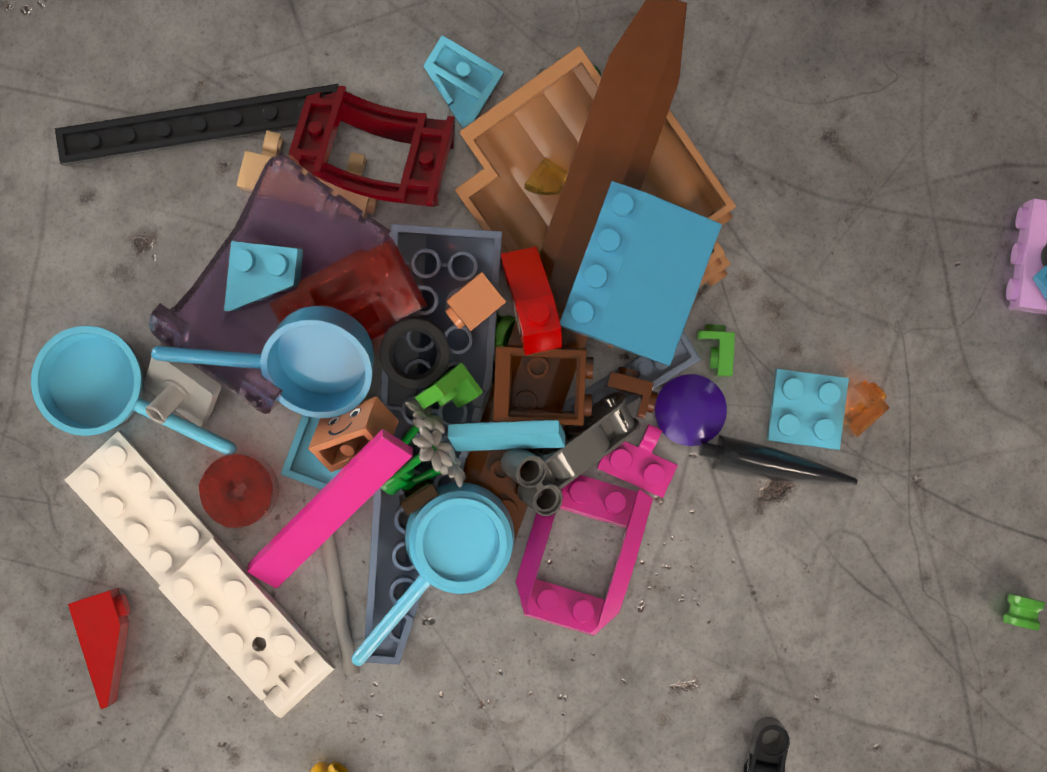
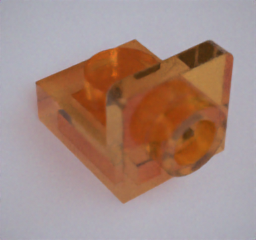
M859 381L854 386L867 403L864 405L862 402H859L845 414L848 420L843 424V429L850 437H858L890 408L884 401L887 395L874 382L869 384L867 381Z

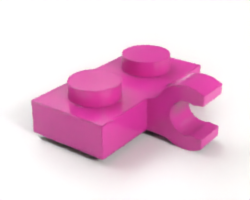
M648 424L638 446L627 441L623 442L599 461L597 469L663 498L678 465L652 453L662 430Z

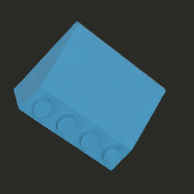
M612 181L560 320L561 326L567 330L670 366L722 224L646 192Z

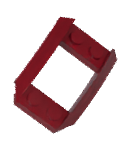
M338 86L337 92L325 96L318 92L306 97L288 155L291 160L313 176L355 194L387 202L435 207L439 206L438 194L450 148L454 149L455 116H447V120L427 118V113L410 112L382 106L347 92L346 86ZM340 121L382 138L411 144L400 184L356 175L328 163Z

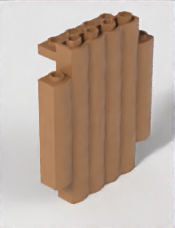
M580 46L573 49L459 131L484 169L454 190L482 230L502 232L501 254L536 246L540 254L601 80L600 74ZM669 110L640 191L724 225L733 218L730 211L737 206ZM717 241L700 286L707 282L711 287L728 275L725 268L730 266L731 263L724 255L725 252Z

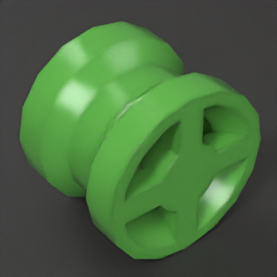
M1009 593L1007 601L1010 607L1008 613L1004 614L1002 622L1039 631L1041 623L1038 620L1039 612L1044 610L1045 602Z

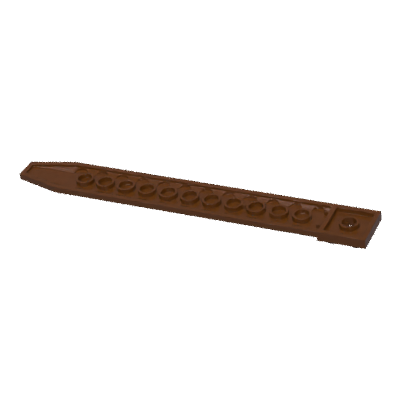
M645 0L608 57L539 254L553 293L559 320L562 318L611 182L641 190L679 83L687 3L680 0ZM515 322L508 342L509 345H522L517 322ZM561 326L562 347H585L587 336L567 330ZM513 356L511 409L562 411L576 372L577 358ZM495 382L480 423L493 422ZM507 450L470 451L463 470L466 476L463 483L481 486L491 491L503 502L512 518L516 540L527 506L518 497L517 489L519 483L502 471L501 458ZM527 461L521 466L520 472L526 467Z

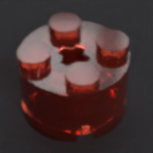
M232 454L217 459L206 469L199 482L200 500L205 512L215 522L227 528L246 527L260 522L272 512L278 497L279 482L273 468L265 460L250 454ZM235 483L237 485H246V489L243 491L245 498L234 496Z

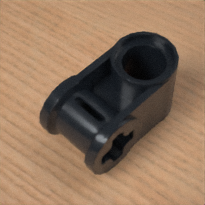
M765 717L754 725L742 772H785L790 738L784 726L777 719ZM769 730L780 732L779 739L773 744L762 742L763 735Z

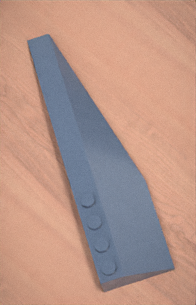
M391 224L384 336L389 328L400 320L414 317L429 320L440 327L448 340L450 358L444 373L462 362L482 389L481 395L460 408L456 407L452 400L443 406H440L437 401L428 406L431 407L432 414L443 419L445 432L441 433V442L451 444L448 439V425L478 423L492 381L497 310L472 331L466 325L459 330L445 312L450 307L446 300L480 272L487 277L498 291L502 232ZM411 331L406 332L397 339L392 354L394 362L400 370L406 374L418 375L431 369L436 361L437 350L431 337L423 332ZM382 368L380 401L399 420L394 436L401 440L414 425L412 423L414 412L405 403L411 402L412 399H415L427 387L418 389L401 387L389 379ZM426 427L431 432V434L434 430H436L435 428L433 430H430L428 427ZM418 431L414 438L421 437L420 431ZM412 440L408 445L413 448V453L408 461L417 456L421 449ZM455 450V458L458 457L461 460L459 467L463 469L469 451ZM431 460L417 465L414 468L415 474L413 477L432 469ZM439 474L430 478L436 488L456 483L454 477L450 478L448 474L445 476ZM381 487L374 493L365 639L420 575L411 563L406 550L405 531L410 515H407L400 505L399 495L406 491L403 488L394 495L386 493ZM421 597L365 663L400 665Z

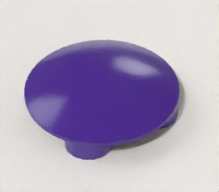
M696 374L681 375L670 380L659 392L655 404V419L660 430L671 441L684 446L701 445V442L712 440L721 431L727 415L726 400L720 388L710 379Z

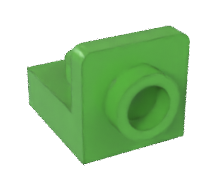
M705 324L704 331L699 330L696 332V340L717 341L716 347H710L709 368L715 369V377H732L735 332H726V325Z
M461 362L444 373L439 380L425 388L415 399L423 409L436 401L440 406H443L450 400L453 401L456 407L460 408L481 395L482 389Z

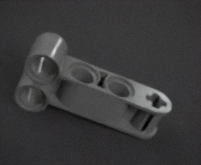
M612 393L594 404L591 416H584L583 426H564L562 428L565 433L564 448H535L532 451L528 449H507L501 458V468L508 477L519 483L517 494L522 503L542 516H550L556 513L563 500L561 489L639 430L640 423L629 412L625 404L626 396L623 393ZM527 461L526 467L520 472L521 466ZM543 490L542 495L537 499L538 494Z

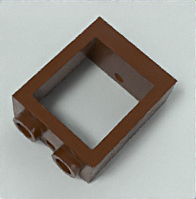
M498 344L496 346L493 422L558 420L561 425L583 426L584 416H591L592 394H585V380L593 379L594 357H586L587 348L561 347L525 355L522 345ZM513 356L577 358L575 412L511 409Z

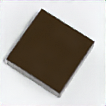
M427 479L399 495L400 505L405 513L410 515L437 497L439 493L432 480Z

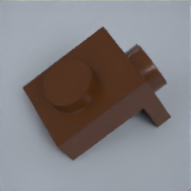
M619 367L618 373L611 371L606 387L641 396L635 417L644 419L646 412L653 413L658 392L652 391L654 383L639 379L640 372L628 368Z

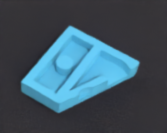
M441 35L423 65L462 128H465L479 117L504 75V72L443 35Z
M231 241L224 311H238L243 306L256 301H263L278 292H285L300 286L304 249Z

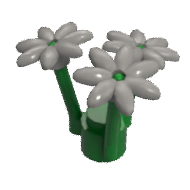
M416 399L406 402L405 405L414 412L412 415L414 417L412 421L414 425L401 441L408 445L412 440L416 446L421 448L420 453L410 461H407L381 488L386 493L394 495L402 488L408 491L416 484L439 474L443 476L448 474L450 478L454 477L458 487H462L466 476L459 467L461 460L458 457L455 458V450L451 444L441 442V433L445 432L443 419L432 414L431 407L423 409ZM426 427H428L430 430H433L434 428L436 430H434L431 434V432ZM418 431H420L421 437L414 438ZM431 460L432 469L413 477L415 474L414 468L417 465Z

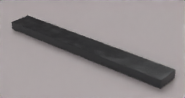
M339 84L55 128L59 161L61 165L65 166L266 134V131L279 132L296 129L306 97L321 92L322 96L337 92Z

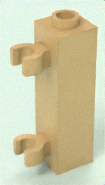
M266 131L262 154L245 151L236 185L244 192L367 222L369 214L374 215L379 200L334 186L313 176L297 163L278 159L284 137H281V134ZM351 152L347 172L363 176L367 163L365 155Z

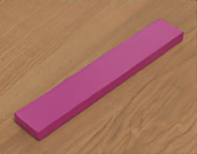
M382 429L248 563L247 572L277 589L412 457L413 448Z

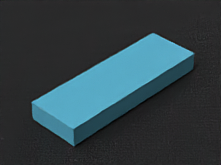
M558 420L448 425V439L456 451L565 447V433Z

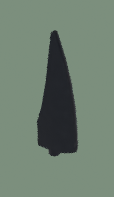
M719 435L717 445L701 442L699 447V456L714 459L713 470L767 480L805 484L855 486L858 482L854 477L812 460L772 447Z

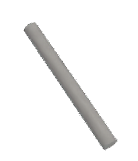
M332 534L321 545L344 675L350 676L358 674L359 671L358 666L354 665L351 660L355 649L334 534Z

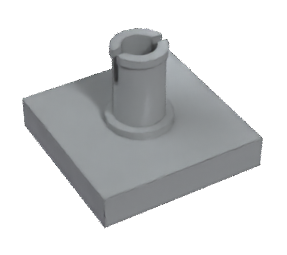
M163 342L159 345V346L169 347L168 345H166V344L163 343ZM151 357L144 381V388L157 397L146 407L145 411L153 421L164 424L171 413L176 410L192 423L203 427L210 419L222 385L192 363L157 361Z

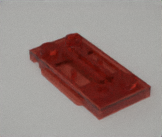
M393 239L367 252L360 249L301 280L296 290L269 303L279 323L291 313L305 307L325 306L338 309L356 319L364 327L371 340L386 333L390 327L401 321L402 318L427 306Z

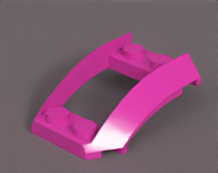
M579 475L561 489L563 500L559 509L625 528L605 599L536 579L556 513L550 516H542L536 513L515 583L525 616L594 636L620 612L639 552L653 498L640 489L636 492Z

